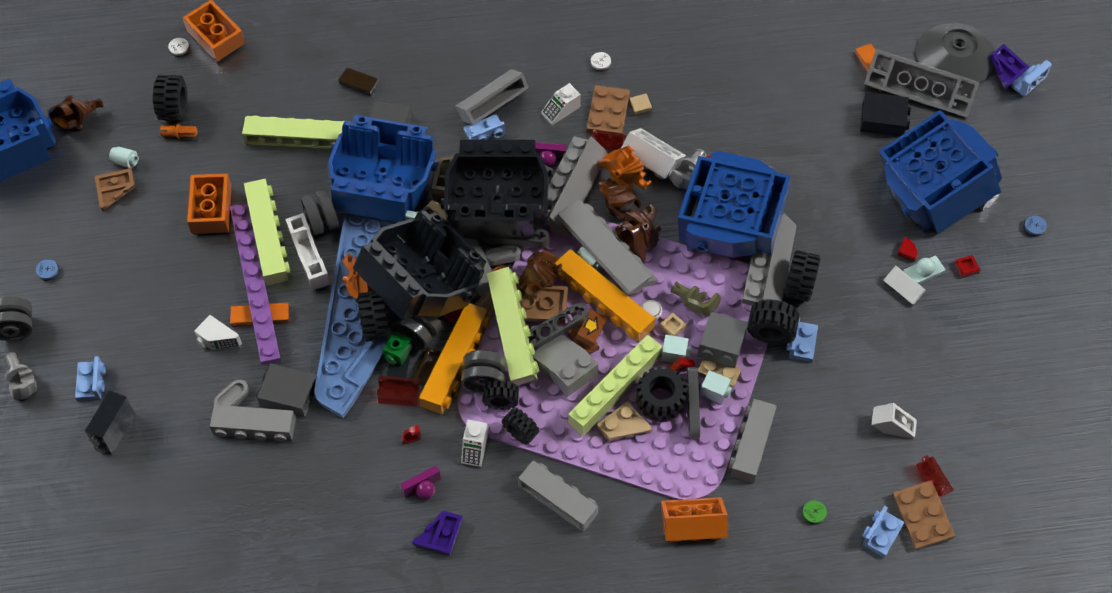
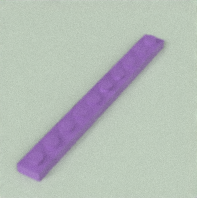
M248 203L230 206L261 365L281 362L249 206Z

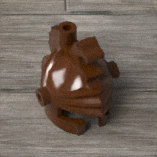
M67 95L62 103L48 110V116L55 125L65 130L73 127L81 129L83 128L82 124L89 118L91 112L96 111L98 107H104L100 98L92 101H80L73 98L72 95Z
M609 178L606 182H599L598 189L605 197V203L608 208L607 212L610 215L615 214L618 219H625V213H622L620 210L631 204L633 200H635L634 204L638 208L641 207L640 200L632 192V185H615V181Z
M651 204L646 206L648 213L645 209L626 212L625 222L623 224L620 223L615 228L617 236L629 246V249L635 255L640 257L641 262H645L647 250H652L656 247L659 241L658 232L661 231L660 225L656 224L653 226L652 221L655 218L657 209Z
M535 252L527 259V266L519 276L520 286L518 289L523 293L526 292L525 295L530 300L538 297L535 293L539 290L542 291L543 286L552 287L554 285L555 277L560 272L562 264L560 263L554 269L543 260L553 265L557 259L555 256L544 252Z

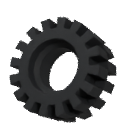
M494 380V382L489 381L484 384L482 403L485 406L488 405L489 408L494 407L495 410L498 408L510 410L518 405L519 387L515 383L511 384L510 381L504 382V380H501V382Z
M512 408L501 421L506 431L510 432L511 436L515 437L517 441L520 440L522 444L525 443V445L529 444L539 433V427L532 421L533 419L529 418L528 414L523 413L522 410H518V408Z

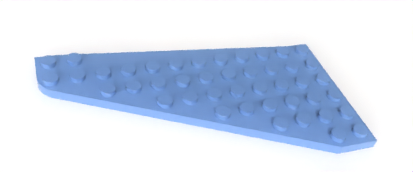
M344 213L314 389L319 405L341 418L345 417L356 402L384 354L383 348L389 338L367 342L364 339L358 301L350 296L349 292H347L346 283L342 280L344 275L349 276V270L345 268L346 266H344L342 260L346 254L353 255V258L358 257L362 246L369 244L381 228L398 223L350 213ZM387 305L391 327V324L398 315Z

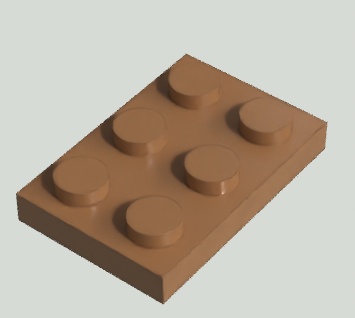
M595 85L586 133L622 137L630 90Z
M543 286L542 291L539 290L535 293L538 297L531 300L525 295L526 292H521L523 301H520L521 308L524 307L527 318L524 319L525 322L543 323L567 308V286ZM561 318L558 324H565L566 318Z
M932 480L893 492V498L902 520L905 522V527L915 551L955 538L954 531Z

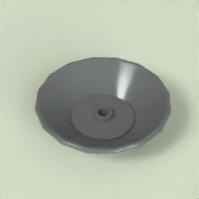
M960 23L939 24L928 29L918 40L916 56L919 63L980 83L985 81L995 68L990 58L995 51L993 44L985 34L972 26Z

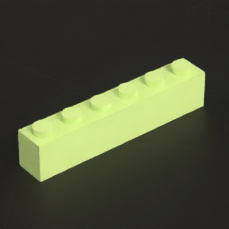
M246 116L242 135L245 144L331 149L333 142L336 143L338 135L342 133L344 121Z
M266 178L244 183L265 284L268 286L289 281L287 273H291L289 264L284 262L287 254L285 246L281 247L280 244L284 240L282 232L277 230L280 222L278 215L274 216L273 212L277 211L275 200L270 198V196H274L272 186L267 185Z
M509 267L487 273L510 380L516 386L538 380L537 373H539V367L537 362L533 360L535 350L528 338L531 336V333L524 321L527 315L524 307L521 308L520 301H523L520 290H517L516 284L519 283L517 274L512 272Z
M647 335L568 414V425L584 436L633 387L640 377L643 376V373L647 372L661 358L663 346Z

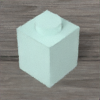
M665 335L661 361L674 363L679 358H690L691 346H688L689 338Z
M709 370L701 386L700 395L722 404L724 399H728L731 394V379Z

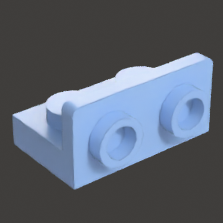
M1045 60L1041 65H1032L1012 83L1011 87L1025 97L1047 77L1052 64Z
M496 114L480 120L474 125L464 127V132L469 140H492L506 134L505 123L503 121L500 122Z
M799 318L796 338L787 344L786 350L790 351V359L806 362L813 361L818 325L800 322Z
M95 356L93 362L78 363L75 394L77 401L101 400V392L105 390L102 376L106 373V367L99 356Z
M886 506L881 511H876L872 518V521H874L873 526H867L862 535L865 538L863 546L885 558L905 523L886 512L888 509Z

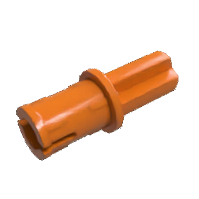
M177 124L176 126L161 125L160 130H167V132H160L161 137H177L180 139L181 137H196L198 133L195 126H181Z

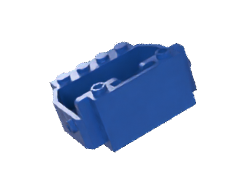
M11 79L1 82L0 182L51 160L47 149L55 146L56 141L51 127L54 126L49 117L45 118L35 97L20 87L15 88Z
M941 110L878 151L893 198L901 206L902 213L906 217L910 216L924 231L932 227L939 234L1001 193L999 182L1002 180L997 159L999 156L997 151L986 142L973 126L955 119L949 120Z
M355 115L353 122L344 121L342 133L338 135L336 143L333 142L331 156L328 161L329 183L334 210L394 222L405 221L407 211H413L427 198L438 164L434 149V138L427 135V127Z
M722 151L713 152L710 158L698 156L678 215L679 242L687 243L688 251L693 252L694 249H697L700 252H710L732 258L754 255L756 251L771 254L789 197L791 175L777 173V171L759 159ZM698 198L697 209L693 218L691 216Z

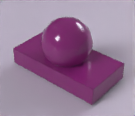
M536 142V153H539L544 165L548 167L555 163L556 157L563 158L567 151L565 144Z
M434 466L401 483L400 486L404 497L407 498L414 493L424 500L433 497L435 493V485L433 483L441 480L440 471L437 466Z

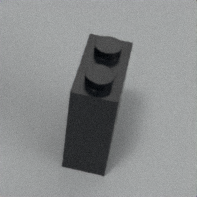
M865 92L862 103L860 131L902 136L905 130H909L910 119H907V115L910 116L911 105H908L909 97Z
M109 390L85 430L89 437L88 440L99 453L104 454L107 452L113 454L136 415L126 396Z

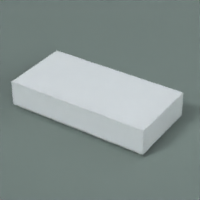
M897 266L884 279L887 284L913 305L926 291V289Z

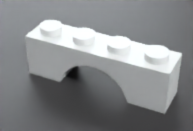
M304 213L287 218L286 223L312 291L330 285L328 273L322 258L318 254Z

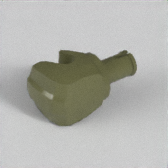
M677 281L670 291L683 298L684 306L702 318L709 317L711 312L714 313L721 301V296L715 293L708 302L702 303L707 300V292L699 293V287L693 286L689 289Z

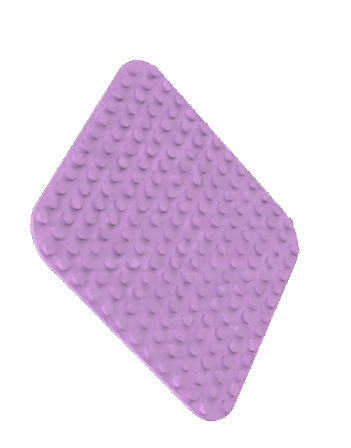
M605 221L610 229L616 232L615 228L618 224ZM548 225L535 227V229H542L548 232L549 245L545 248L521 247V257L515 261L511 271L516 272L519 280V276L527 266V259L533 253L546 250L561 258L570 249L578 255V251L583 245L571 232L567 236L551 231ZM659 237L656 247L652 250H647L646 260L642 262L653 271L654 276L658 279L654 286L643 287L640 293L628 295L604 268L598 271L638 305L641 306L647 300H655L661 305L662 314L659 319L655 320L654 329L647 334L661 346L664 345L665 335L667 334L659 328V324L670 314L674 313L687 324L686 329L677 337L689 338L688 346H691L690 358L686 359H693L695 367L698 368L703 360L697 358L699 345L709 317L702 318L684 306V299L670 292L676 281L689 289L693 286L699 287V293L707 292V300L702 303L708 302L715 293H718L721 296V301L714 313L746 322L749 321L752 305L742 304L744 295L742 288H745L750 264L731 260L728 257L710 252H700L697 249H694L693 252L688 251L685 244ZM557 276L555 277L553 286L568 287L567 308L574 304L582 303L588 311L591 309L601 314L597 307L592 303H587L579 292H574L568 283L558 279ZM580 309L577 310V315L579 317L582 316V311ZM494 313L477 350L496 352L505 358L498 322ZM569 314L568 316L570 317L571 321L574 320L571 314ZM607 317L596 340L599 350L589 354L598 363V375L569 397L561 391L540 367L539 373H537L538 380L518 385L519 398L518 405L515 408L528 414V417H531L532 421L539 427V433L527 445L525 443L522 444L520 440L517 441L503 427L501 421L510 410L506 408L504 410H501V408L495 410L494 407L489 408L488 405L485 406L482 403V394L471 393L461 386L458 395V410L461 419L465 425L467 420L487 423L490 428L489 439L672 499H699L714 492L724 478L768 343L753 338L747 329L736 364L741 369V374L729 398H725L722 404L700 395L701 386L705 378L698 375L700 439H689L688 395L681 414L678 413L676 418L670 417V421L662 419L661 422L657 421V418L651 420L649 415L644 416L642 410L638 408V403L636 402L638 381L584 436L568 425V414L640 343L628 337L625 331L620 326H615L609 317ZM525 322V325H528L530 330L541 324V322ZM544 328L541 331V336L547 337L551 330ZM565 332L563 335L569 338V336ZM534 334L536 339L539 341L540 339L537 336V334ZM660 358L651 368L657 370L658 366H662V369H666V367L671 366L673 363L661 361ZM506 363L505 382H511ZM687 368L678 371V376L682 375L684 377L683 381H686L687 384ZM655 389L651 392L655 398L661 400L672 396L666 389ZM628 401L653 428L649 434L644 432L635 434L634 437H623L609 442L597 428V424Z

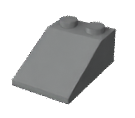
M563 334L541 346L533 355V360L537 362L538 366L567 397L598 375V363L586 350Z

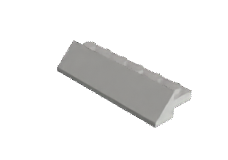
M878 49L875 51L864 82L865 85L899 96L909 97L911 100L964 117H968L980 83Z
M576 136L573 137L549 183V198H552V210H548L546 225L550 226V230L553 232L569 235L570 231L557 218V215L578 199L585 203L602 169L597 164L608 154L591 136L589 140Z
M578 199L557 215L562 224L628 295L640 293L643 287L656 284L658 279L654 276L653 271L641 262L640 257L629 249V246L617 236L614 230L610 229L605 220L596 214L591 205L583 203Z
M783 213L772 253L767 254L756 251L752 255L742 304L754 305L755 302L766 299L782 301L797 227L785 213Z

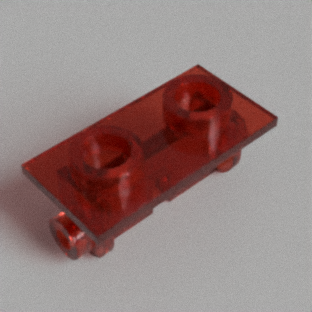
M599 129L592 132V137L603 148L615 150L621 149L628 136L626 133H612Z
M926 455L921 458V462L915 464L925 482L932 480L939 498L954 491L933 456L929 457Z

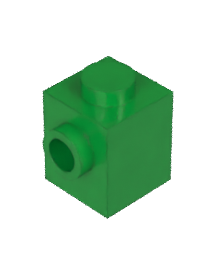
M394 331L383 348L386 361L402 366L413 348L412 339Z

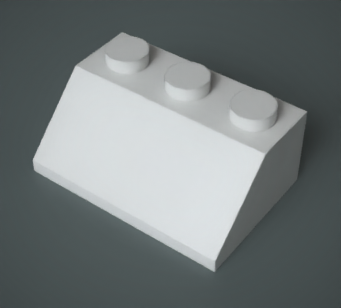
M641 128L630 131L621 147L629 145L634 150L632 154L640 158L643 168L655 172L654 175L661 179L669 178L672 170L677 169L681 161L686 157L685 154Z

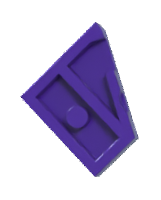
M1004 44L990 56L1005 89L1010 87L1015 80L1030 68Z
M442 511L418 538L415 537L413 539L412 545L451 556L463 516Z

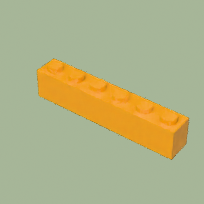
M570 249L555 262V269L560 263L562 264L560 272L556 275L557 278L568 283L574 292H579L587 303H592L597 307V310L602 315L609 317L615 326H620L628 337L640 342L654 329L655 318L573 250Z
M471 303L464 307L419 397L422 408L442 415L445 408H449L452 401L451 396L459 388V380L463 372V357L466 353L475 351L476 345L482 341L484 329H487L490 324L491 318L489 317L488 309Z

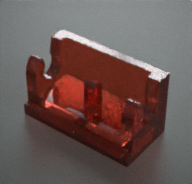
M379 376V389H377L378 403L417 407L420 392L418 379Z

